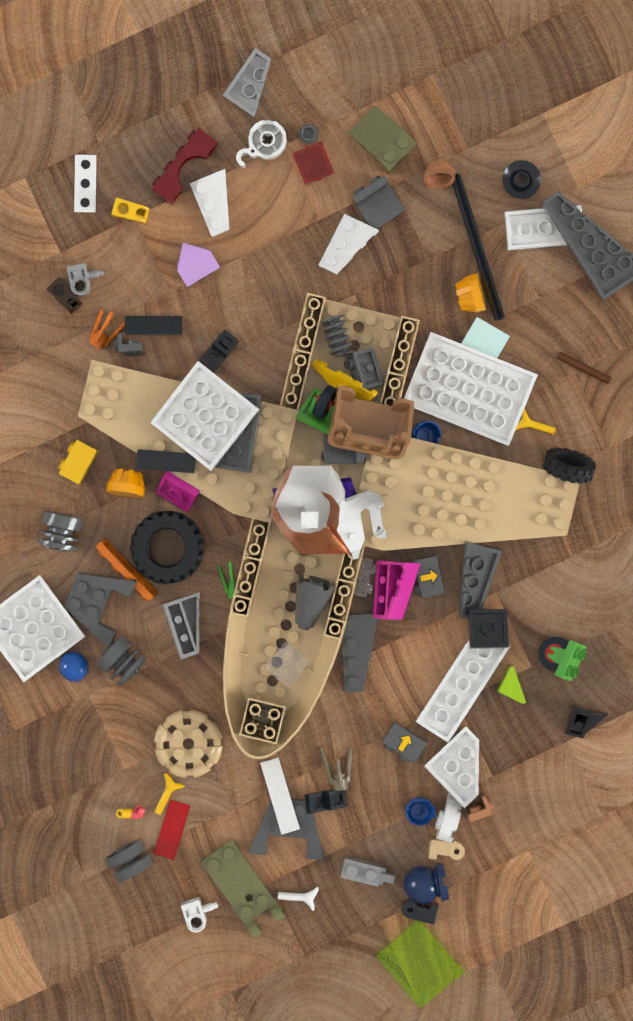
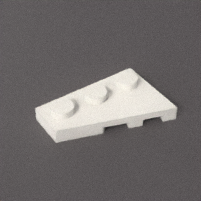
M223 169L190 183L212 237L230 230L226 171Z
M344 214L319 266L337 275L379 230Z

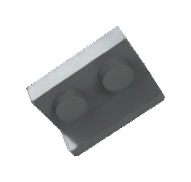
M117 333L118 338L114 339L115 350L122 357L145 355V347L142 343L138 342V340H128L127 344H125L124 335Z
M373 347L356 351L346 356V366L351 372L352 379L363 383V388L370 389L384 384Z

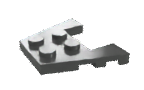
M79 572L64 608L108 647L113 642L117 630L101 623L100 619L111 592L115 590L130 597L138 580Z
M291 799L300 829L286 834H281L273 804L270 801L249 849V854L266 855L268 835L306 838L308 839L306 859L323 860L324 856L314 814H307L306 801Z

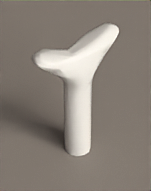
M318 887L304 894L278 892V899L304 901L314 911L313 899L318 892Z

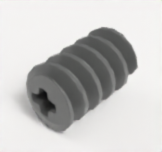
M344 315L334 316L322 322L323 326H328L324 329V333H329L325 337L326 340L332 341L328 344V348H334L329 353L336 357L346 356L354 352V350H348L352 343L346 342L350 335H344L348 328H342V325L347 323L345 320H340Z

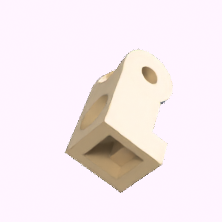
M430 837L427 854L429 859L436 860L437 855L450 856L454 860H459L464 856L465 849L459 841L453 840L452 843H448L435 837Z

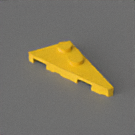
M316 359L311 363L313 368L329 385L336 389L338 385L352 388L355 391L356 399L371 401L378 394L374 389L369 391L363 388V383L352 379L347 374L339 370L336 372L327 368L328 364Z

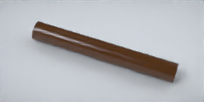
M559 352L557 359L606 384L611 380L610 376L562 352Z

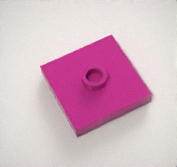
M166 471L156 490V494L188 513L200 490Z

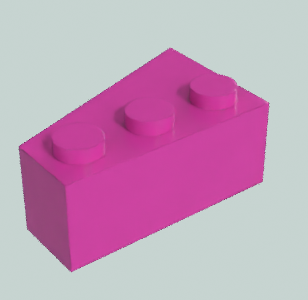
M376 561L373 618L403 619L421 563Z

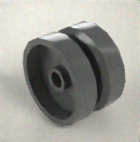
M141 838L123 845L105 858L109 868L113 869L122 865L113 874L117 883L132 878L154 863L150 853L139 855L146 847Z

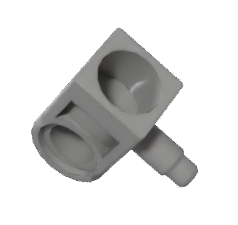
M86 263L67 266L70 288L79 297H85L90 293V279L104 275L103 270L88 271ZM79 282H85L86 284L83 291H77L76 285Z

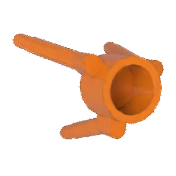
M103 310L99 311L93 331L89 336L91 337L89 343L101 350L104 346L108 347L110 342L117 336V333H120L125 328L124 322L106 339L108 335L104 331L111 320L113 312L109 313L101 329L98 330Z

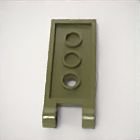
M232 839L201 861V864L236 911L253 938L263 933L254 918L267 908H269L277 922L286 917L283 909ZM251 894L253 900L247 901L246 895Z

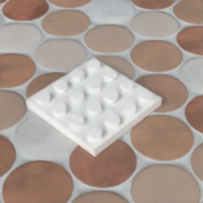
M197 361L151 421V424L212 471L259 411V408L201 362Z
M41 575L0 604V651L23 682L86 637Z

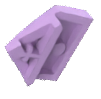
M182 242L177 262V271L187 287L220 268L209 249Z

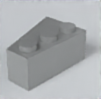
M200 592L161 604L179 659L199 654Z

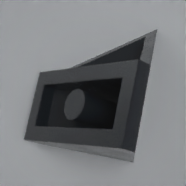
M571 705L565 734L584 738L585 734L608 714Z

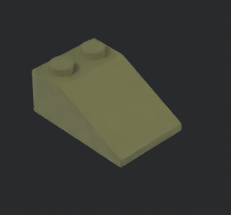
M374 106L348 132L388 174L417 144L377 106Z

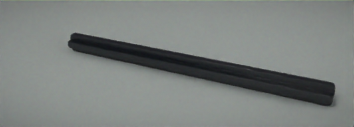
M457 173L452 185L494 320L499 321L504 319L505 315L461 174Z

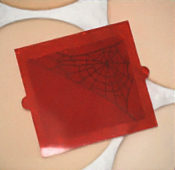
M322 142L312 146L307 145L304 149L293 153L305 185L316 180L321 181L322 178L334 173Z

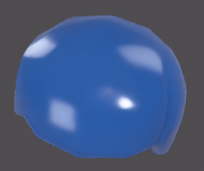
M426 420L417 423L411 433V438L438 444L442 436L439 425L433 421Z
M70 652L65 654L60 660L59 670L67 681L76 683L82 681L88 674V662L81 653Z
M425 797L413 798L405 808L406 818L416 826L428 825L430 820L436 816L434 805Z

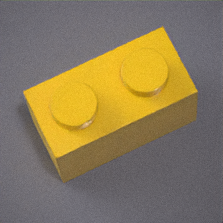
M76 440L75 443L71 442L67 450L69 452L66 459L63 458L59 464L58 469H60V472L58 474L81 485L99 451L80 440Z

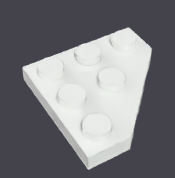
M465 727L424 766L463 808L479 795V739Z

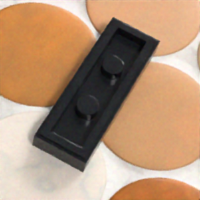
M142 449L137 451L136 469L195 473L196 459L189 453Z

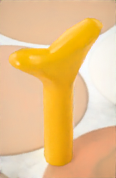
M524 408L521 415L522 419L519 421L516 430L530 427L554 435L555 427L531 420Z
M164 773L166 780L165 790L154 810L159 815H161L171 793L185 787L181 783H175L167 773Z

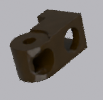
M60 277L46 288L71 314L83 304Z

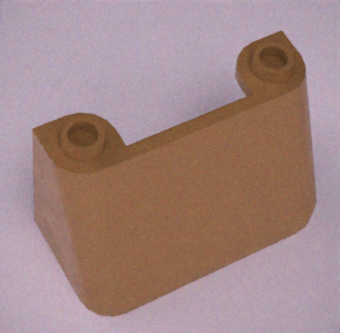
M338 385L329 427L328 443L337 448L390 459H400L404 456L411 440L414 401L400 398L394 401L392 406L356 399L355 391L352 388Z

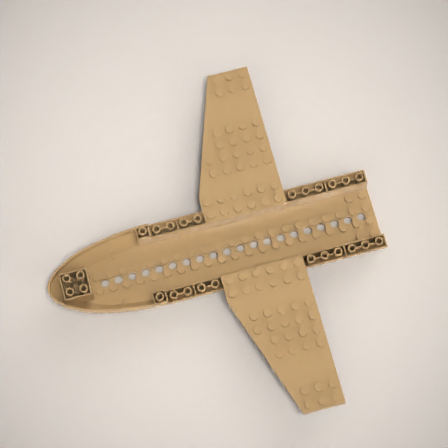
M307 293L280 406L261 401L251 473L214 468L210 471L197 459L195 473L169 471L200 490L199 493L229 512L252 518L228 618L223 664V696L230 731L239 749L250 758L264 759L284 748L310 716L323 691L341 644L365 546L385 551L465 544V541L482 543L566 536L568 534L580 484L562 481L560 478H555L552 474H548L546 470L411 438L404 456L400 459H390L368 454V459H364L363 464H326L322 461L324 433L296 419L299 410L313 388L315 387L323 392L325 387L329 385L313 368L311 363L318 359L327 363V368L336 372L339 370L352 377L350 370L344 367L346 356L336 357L330 355L329 352L334 348H328V344L332 341L326 340L325 337L329 333H324V329L328 326H323L322 322L334 316L344 315L340 318V320L347 322L342 325V328H348L344 335H350L346 342L357 341L360 344V348L357 351L374 348L384 384L367 389L369 391L374 389L378 392L370 402L392 406L393 402L402 396L420 323L418 319L388 315L327 300L326 297ZM356 322H361L364 325V330L360 333L355 332L353 329V325ZM91 360L78 417L136 453L138 449L188 453L151 424V421L171 397L181 381ZM292 466H332L340 479L351 477L356 494L371 490L381 495L384 506L381 507L380 512L383 529L387 530L386 539L377 538L374 535L370 512L365 508L360 512L365 540L358 559L353 560L352 554H308L307 556H302L283 536L271 518L274 499L272 489L278 488L285 471ZM299 563L305 566V572L302 574L304 575L303 578L308 579L309 575L328 580L330 582L329 586L335 585L334 591L313 628H309V630L298 628V624L295 623V610L289 612L285 608V604L288 601L296 603V593L291 592L290 584L297 582L299 574L295 573L294 567ZM285 619L290 620L292 623V627L289 630L281 628V622ZM279 638H284L287 641V646L283 649L278 648L276 645V641ZM276 656L280 657L283 661L280 667L272 665V659ZM270 675H275L278 678V683L275 686H271L267 682V678Z

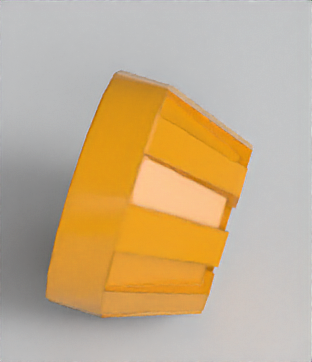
M478 273L468 275L455 284L461 311L481 312L486 310Z
M115 469L107 482L106 492L126 498H144L145 486L142 473L134 472V470Z

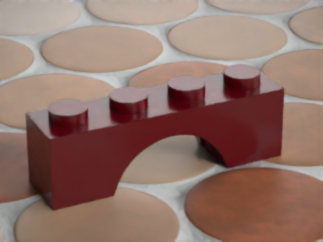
M200 128L190 133L187 138L189 140L185 146L182 145L177 150V157L174 161L170 160L165 166V173L161 177L158 176L152 183L154 186L152 190L170 205H173L183 192L179 182V173L182 166L192 159L207 160L218 146L217 141Z

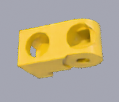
M116 198L111 216L146 224L149 208Z

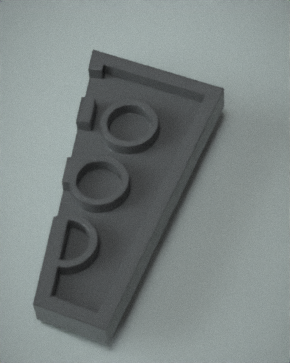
M465 541L459 616L461 618L468 619V610L483 609L502 552L500 548Z
M373 613L348 615L342 637L344 692L364 691L378 618H373Z

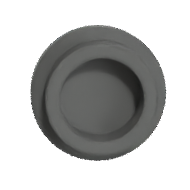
M304 125L300 129L299 137L302 142L312 144L318 138V130L313 125Z

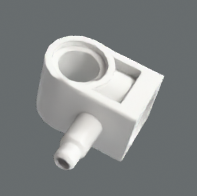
M200 897L182 902L181 908L188 929L195 933L202 931L207 921L205 912L218 908L217 902L203 905ZM198 917L201 919L202 923L200 925H194L192 923V918Z

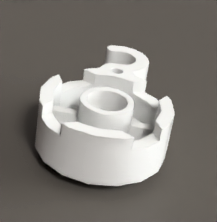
M261 120L256 123L249 132V148L239 150L236 160L241 168H245V163L241 160L244 155H248L251 159L260 158L263 160H274L281 156L287 144L286 132L283 127L276 121ZM265 136H266L267 138L272 137V138H273V139L271 140L272 143H271V144H268V143L264 144V143H263V142H264V139H263V138H264Z
M449 792L443 811L440 810L435 829H437L436 839L452 843L453 837L451 836L457 830L462 806Z

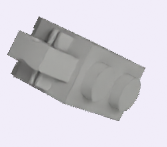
M345 855L340 877L378 887V885H383V882L393 884L395 874L386 872L387 868L382 867L379 863Z

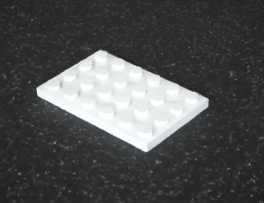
M430 332L404 398L414 401V408L509 446L538 374Z

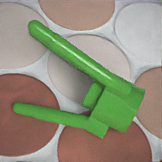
M229 561L228 567L231 583L227 585L220 565L217 566L225 594H228V599H232L237 582L234 579L232 562Z

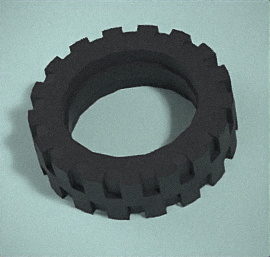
M551 448L546 452L543 469L547 470L548 474H552L553 477L560 478L562 481L583 484V482L589 483V481H592L596 463L592 461V458L586 457L585 454H580L576 450Z

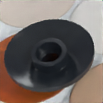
M525 160L515 161L504 171L502 178L503 186L512 197L526 199L538 191L541 184V175L533 163ZM518 178H524L525 182L523 184H519Z

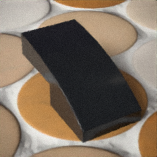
M224 329L208 350L200 357L199 361L214 373L239 341Z
M330 789L305 794L307 814L347 807L345 790L335 791Z

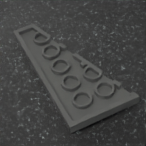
M559 191L541 202L601 300L606 299L633 281V254L622 247V244L603 228L591 221V218L578 210Z

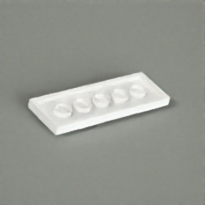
M468 639L416 722L446 742H449L505 656L510 645L508 648L470 649Z

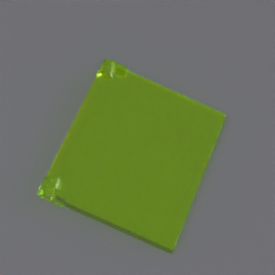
M417 920L376 955L420 1008L464 973V970L427 929L423 922Z

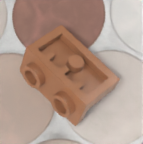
M484 793L480 794L484 805L481 806L480 803L469 807V811H466L470 822L492 815L491 810L494 809V806L489 796L486 797Z

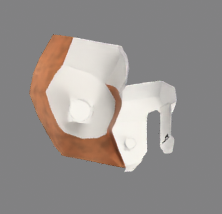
M292 466L285 471L273 499L271 518L283 536L301 554H352L353 560L358 559L365 540L360 512L365 508L370 512L374 535L377 538L386 539L387 530L383 529L380 512L384 504L380 494L367 490L345 498L343 484L332 466Z

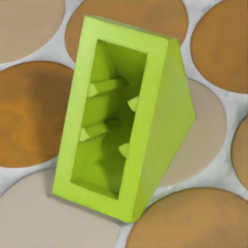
M510 665L497 691L524 704L526 700L513 665Z

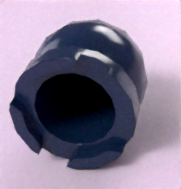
M435 863L436 868L434 869L428 866H417L405 875L403 888L410 900L420 904L433 902L437 896L441 897V902L449 900L448 888L443 886L442 877H446L443 863Z

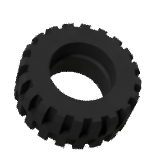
M175 511L156 512L145 517L136 526L131 536V559L136 565L135 568L145 578L158 584L178 583L191 576L201 564L204 555V538L195 522L186 515ZM164 529L178 532L185 542V553L182 559L176 564L168 566L156 562L149 550L152 537L158 531Z

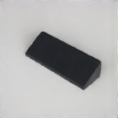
M125 316V335H182V316Z

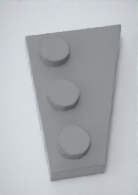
M255 48L223 94L224 98L253 118H255L271 58Z

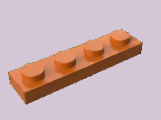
M107 538L95 546L100 556L107 559L111 563L112 568L125 577L124 579L138 580L135 589L142 599L149 602L159 593Z

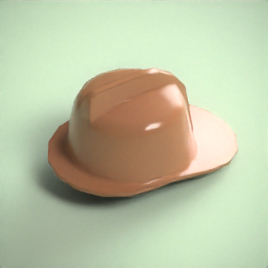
M440 159L431 162L424 173V183L432 189L447 188L455 180V170L451 168L448 162Z

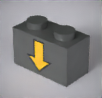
M437 556L413 560L414 563H421L417 573L418 583H415L417 595L421 594V597L425 598L444 594Z
M395 721L382 739V742L385 744L384 748L392 753L394 750L401 754L400 758L408 763L410 761L415 763L427 745L425 740Z

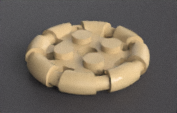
M190 709V711L179 710L167 716L166 721L157 728L154 742H156L155 754L162 767L165 766L169 773L181 778H187V776H194L196 778L208 773L214 763L217 764L223 750L221 745L222 734L216 722H212L207 714ZM184 719H191V724L184 725ZM202 723L208 727L204 732L199 728ZM171 725L177 728L173 733L168 730ZM187 738L194 741V746L191 749H187L183 745V741ZM208 739H213V746H208ZM165 741H169L170 748H164ZM204 754L209 757L206 762L201 760ZM172 756L178 760L175 765L169 760ZM186 763H193V768L186 769Z

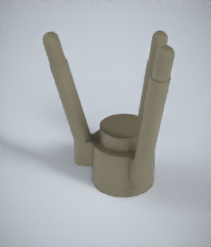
M319 747L329 777V783L333 785V790L348 789V783L351 782L352 748H349L345 776V773L341 772L340 760L338 758L336 759L337 773L332 775L323 748Z

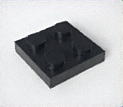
M507 609L468 610L470 649L509 647Z

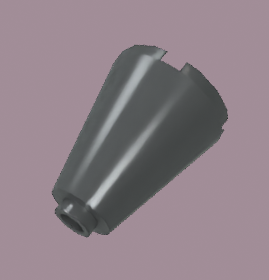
M301 574L297 578L295 623L298 624V628L309 630V628H313L334 591L335 585L329 586L330 582L316 576L309 575L308 579L303 578L304 575Z

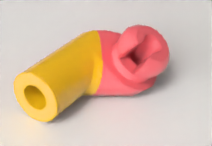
M137 805L135 809H118L116 816L118 818L140 819L144 816L145 808Z

